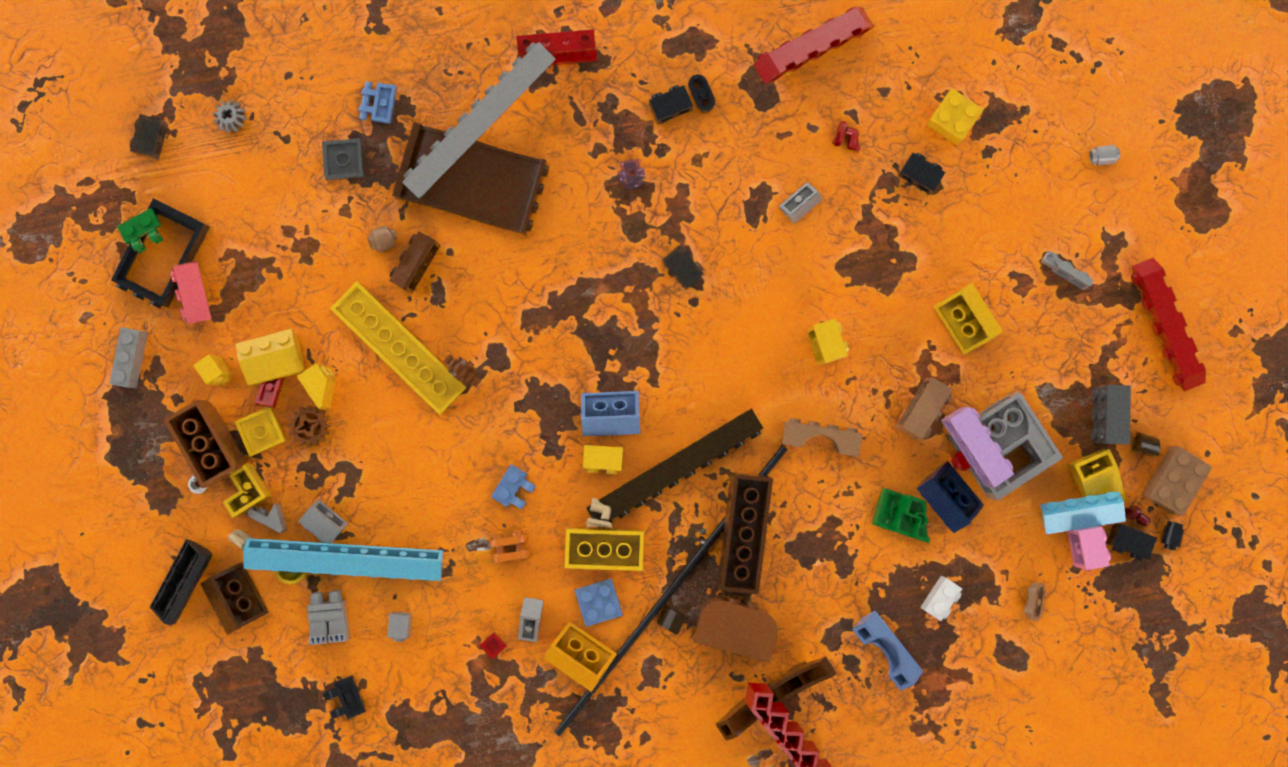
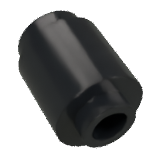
M1167 521V525H1164L1160 543L1164 544L1165 549L1176 551V547L1181 548L1184 535L1183 524Z

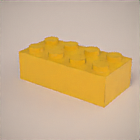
M567 528L565 568L643 571L644 530Z

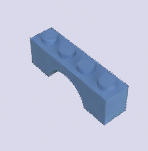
M876 611L863 616L852 629L864 645L874 644L884 652L889 663L888 676L900 691L914 685L924 672Z

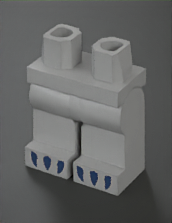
M341 590L330 591L329 601L323 602V592L312 593L310 595V604L307 605L310 629L309 645L344 642L350 639L346 600L342 599Z

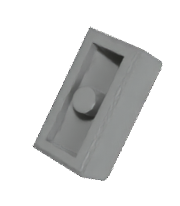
M806 182L785 200L779 208L792 223H796L816 206L822 198L820 193Z

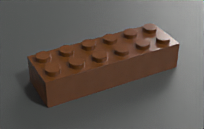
M731 472L717 587L721 591L759 594L773 478L770 476Z

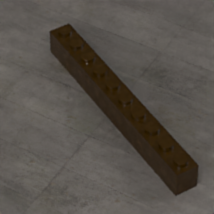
M749 409L599 499L600 503L611 508L610 519L602 521L613 523V518L626 516L630 513L628 509L633 506L636 509L646 503L645 499L648 497L656 498L663 493L661 491L663 488L668 486L670 489L679 484L678 479L683 476L686 479L696 473L694 470L698 467L706 468L712 464L711 460L718 457V459H721L729 454L728 449L733 446L737 449L745 444L743 440L748 437L754 439L761 435L760 430L763 429V426L753 409ZM591 505L586 507L592 519L601 520L602 513L590 511Z

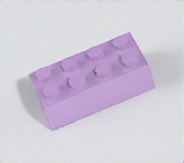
M961 407L941 421L983 485L995 488L1014 475L1012 471L1013 466L1007 458L1004 459L1001 455L1002 449L997 442H993L990 438L991 433L985 425L982 426L978 420L980 418L978 412L974 408Z

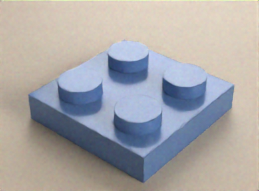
M612 578L575 589L586 627L623 616Z

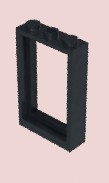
M153 198L148 209L152 208L157 216L160 214L194 231L178 265L192 262L210 226ZM147 235L140 238L143 243ZM130 243L111 281L117 283L116 287L127 292L129 289L133 291V296L144 300V298L151 300L150 304L161 309L162 306L169 308L175 296V290H178L177 283L172 282V279L167 284L162 296L126 279L138 255V251L135 252Z

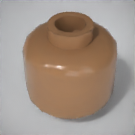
M382 225L372 229L367 239L373 251L376 250L378 253H382L395 247L397 235L394 229H390L387 225Z

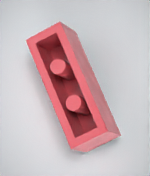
M193 261L172 266L173 271H170L172 282L177 283L178 290H175L177 301L182 302L183 308L179 309L182 320L186 319V322L191 324L211 319L198 263Z

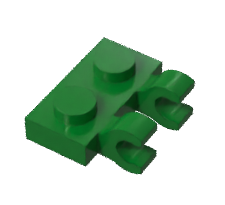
M152 208L117 226L126 244L131 243L134 251H138V253L146 250L140 238L147 234L150 240L156 244L163 241L162 236L157 230L162 225Z

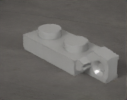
M1051 251L1046 252L1041 260L1043 264L1052 268V272L1082 290L1087 289L1094 282L1089 274L1073 268L1071 263L1062 261L1058 258L1057 254Z

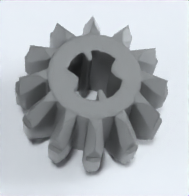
M229 100L228 103L221 101V107L215 106L218 112L213 113V116L216 117L214 123L219 125L218 128L220 130H226L227 133H231L232 129L238 132V126L244 127L242 121L247 120V117L243 115L246 112L245 109L241 108V104L238 102L234 104L233 100Z

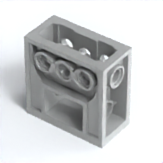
M1020 392L1009 393L979 413L980 418L978 420L982 426L985 425L991 433L990 438L993 442H997L1002 449V456H1005L1021 445L1031 460L1030 463L1016 471L1013 476L995 488L984 486L973 468H969V471L988 499L1000 500L1063 459ZM950 433L946 434L956 451H961Z

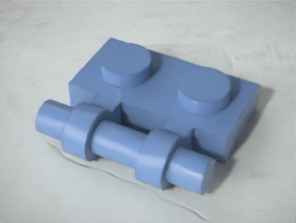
M365 81L361 95H363L362 103L358 109L360 112L359 119L366 121L367 114H372V122L391 124L397 86L377 83L376 90H373V83ZM370 97H375L373 107L369 106Z

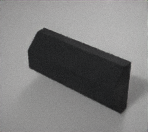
M188 539L185 540L150 605L151 610L167 625L177 623L213 556L207 548Z

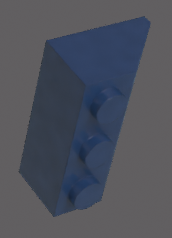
M948 461L926 477L916 488L953 533L969 525L984 506Z

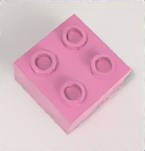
M1094 526L1067 531L1074 567L1090 570L1110 566L1111 556L1105 544L1107 536L1102 527Z

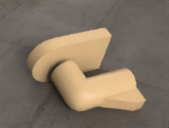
M592 498L590 511L602 513L601 520L588 518L586 527L612 528V523L602 521L610 519L611 508L603 505L596 498Z
M234 530L228 536V539L242 550L247 538H252L242 530Z

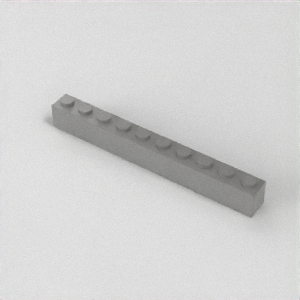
M533 42L525 50L527 54L523 58L519 56L511 64L514 68L509 73L505 70L498 78L500 82L495 87L491 85L484 92L486 96L482 100L478 98L470 106L473 110L468 115L463 113L457 120L459 124L455 128L451 126L443 134L445 138L441 142L437 140L430 147L432 152L428 156L422 155L417 161L419 165L414 170L410 168L403 175L405 179L402 183L418 198H421L556 60L540 42L537 44Z

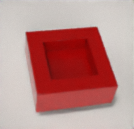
M955 451L950 454L952 457L951 463L956 470L966 471L971 468L961 451Z
M495 631L479 645L491 659L507 647Z

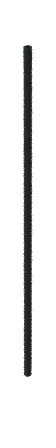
M781 445L758 475L767 476L788 449ZM725 517L618 650L613 662L591 692L587 689L554 732L558 736H561L724 531Z

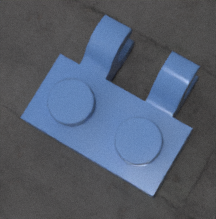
M510 464L491 497L506 507L512 503L516 507L523 509L526 502L515 496L517 491L522 486L527 491L533 492L536 485L525 479L528 475L526 472Z

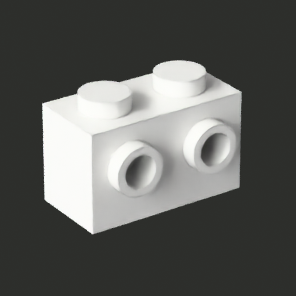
M941 576L920 608L942 621L943 618L946 619L950 614V607L953 602L956 603L960 599L962 588Z

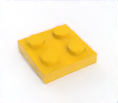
M266 407L235 421L249 457L286 442L273 408Z

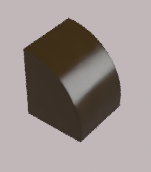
M1137 432L1132 451L1148 456H1159L1160 440L1156 437Z
M665 605L657 623L678 635L686 620V615Z

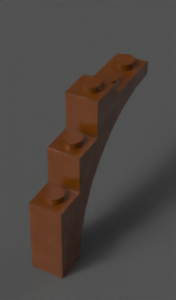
M826 656L809 663L805 661L793 665L783 676L767 683L774 693L772 702L783 703L803 690L832 678L836 671ZM743 698L715 725L724 739L729 740L738 737L758 719L746 704L745 698Z

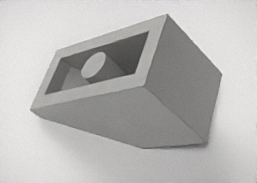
M524 598L518 639L537 642L543 611V600Z

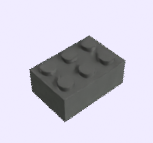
M1094 386L1092 391L1094 409L1091 413L1092 420H1094L1091 438L1094 440V444H1130L1131 386Z

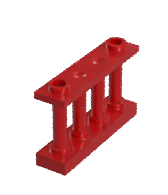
M594 29L516 36L518 56H521V58L527 54L525 50L533 42L535 44L540 42L556 59L551 65L597 61Z

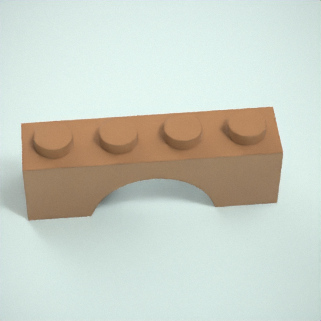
M794 418L784 421L781 444L802 447L810 437L822 435L834 443L838 454L859 457L862 434L857 433L858 429L846 427V431L838 430L839 426L827 424V428L819 427L820 423L809 421L808 425L801 424L800 419Z

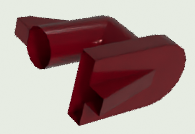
M1138 506L1124 507L1126 519H1136L1138 524L1145 525L1146 527L1151 523L1150 518L1141 513V508Z

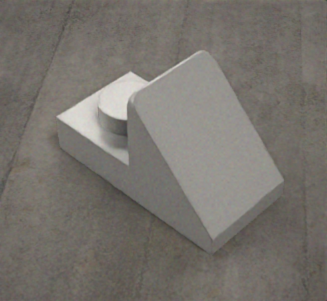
M275 503L269 514H267L268 510L260 506L249 509L247 516L279 533L286 532L287 526L280 503Z

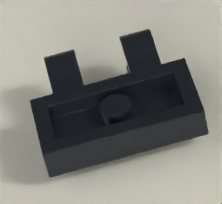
M353 675L334 682L335 688L323 693L325 701L338 696L342 706L330 711L332 719L344 714L347 719H350L367 711Z

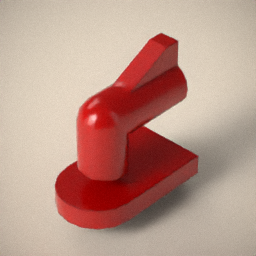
M841 121L832 144L834 146L842 145L844 135L849 136L847 148L860 151L859 131L846 127V121Z

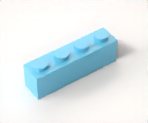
M1119 491L1089 495L1077 499H1067L1059 502H1048L1047 504L1040 505L1042 523L1046 534L1126 521L1124 501Z

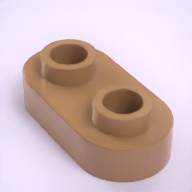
M1033 582L1028 587V600L1024 609L1028 620L1038 621L1042 616L1046 587L1043 583Z

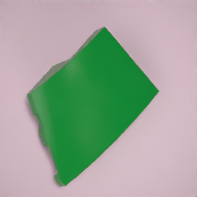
M882 488L872 525L930 543L926 527L928 524L926 501L911 495L900 494L890 489Z

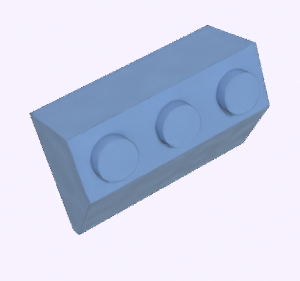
M639 392L581 393L582 436L640 434Z

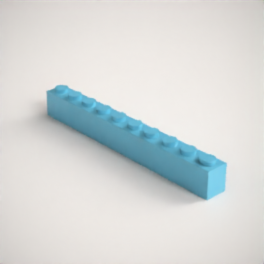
M247 538L243 548L244 569L441 581L443 550Z

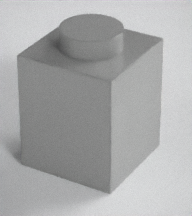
M392 612L389 614L388 638H393V641L403 642L410 637L412 613Z

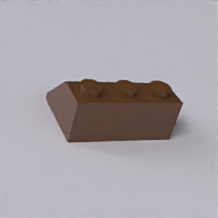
M419 231L417 234H413L409 241L410 246L408 250L402 252L399 258V265L397 268L394 267L389 275L391 277L390 282L413 294L441 246L435 239Z
M242 562L208 578L200 584L227 635L269 613L247 570L244 569Z

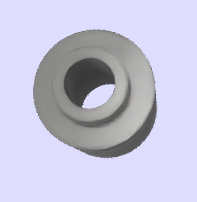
M1115 145L1098 146L1090 149V163L1096 166L1116 164L1117 160L1120 159V150Z

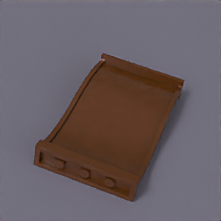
M413 122L392 194L395 199L435 208L527 236L528 231L531 232L534 222L531 218L533 213L536 214L539 203L536 201L538 195H542L544 184H542L543 177H547L549 172V166H547L545 159L525 156L476 141L421 198H418L402 183L405 179L403 175L410 168L414 170L419 165L417 161L422 155L428 156L432 152L430 147L437 140L441 142L445 138L443 134L446 131Z

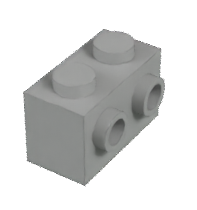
M320 499L311 505L299 520V523L306 530L314 534L322 543H332L348 525L344 519Z

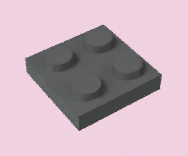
M360 138L322 142L326 181L364 177L362 141Z

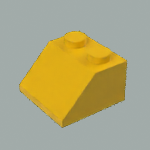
M316 363L299 374L297 378L318 409H329L336 383L333 377L335 374L329 366L326 367Z

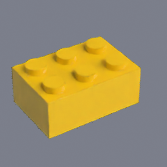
M836 318L813 325L806 330L817 366L848 356L849 347L846 340L843 341L841 333H843L841 323L836 321Z

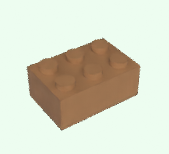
M933 377L924 379L895 428L913 439L923 440L924 437L927 438L932 431L930 426L933 421H937L942 414V411H940L944 404L947 405L950 401L952 388Z
M1170 446L1144 489L1142 496L1173 515L1184 516L1212 466L1179 446Z

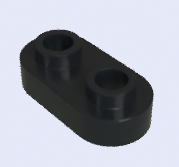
M699 74L692 76L689 80L688 88L697 108L702 112L711 111L715 106V97L706 78ZM696 83L701 85L699 89L694 87ZM707 100L709 104L704 106L702 101Z

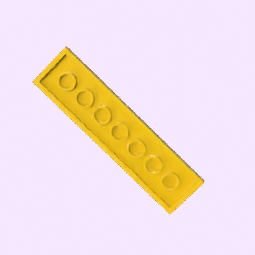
M358 281L330 308L439 415L467 388L463 383L454 378L448 372L449 369Z

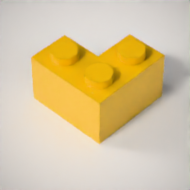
M244 464L242 469L230 475L238 492L224 500L223 504L232 518L240 517L248 512L250 508L256 507L272 496L252 464Z

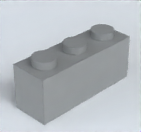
M120 328L109 384L137 388L148 332Z

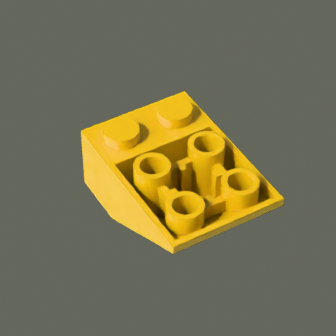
M1101 449L1067 464L1082 498L1089 495L1119 491L1124 503L1127 502L1119 469L1110 449Z

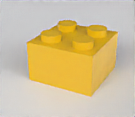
M951 88L926 125L958 146L983 111V108Z

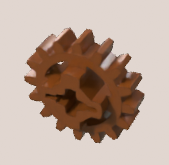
M449 354L444 360L445 364L450 368L448 372L464 385H467L469 382L474 387H477L482 381L476 374L478 370L461 356L456 359Z
M307 405L306 410L304 407H299L300 412L293 411L295 417L289 418L292 424L287 425V427L292 428V431L288 434L295 436L293 438L294 442L300 440V446H303L305 442L307 447H311L312 442L315 446H318V440L324 442L325 438L323 436L330 434L326 431V428L331 427V425L326 424L329 417H323L325 411L318 412V407H314L313 410L310 405ZM309 413L316 415L318 419H312ZM308 423H315L310 429H304L308 426ZM300 434H306L309 439L303 438Z

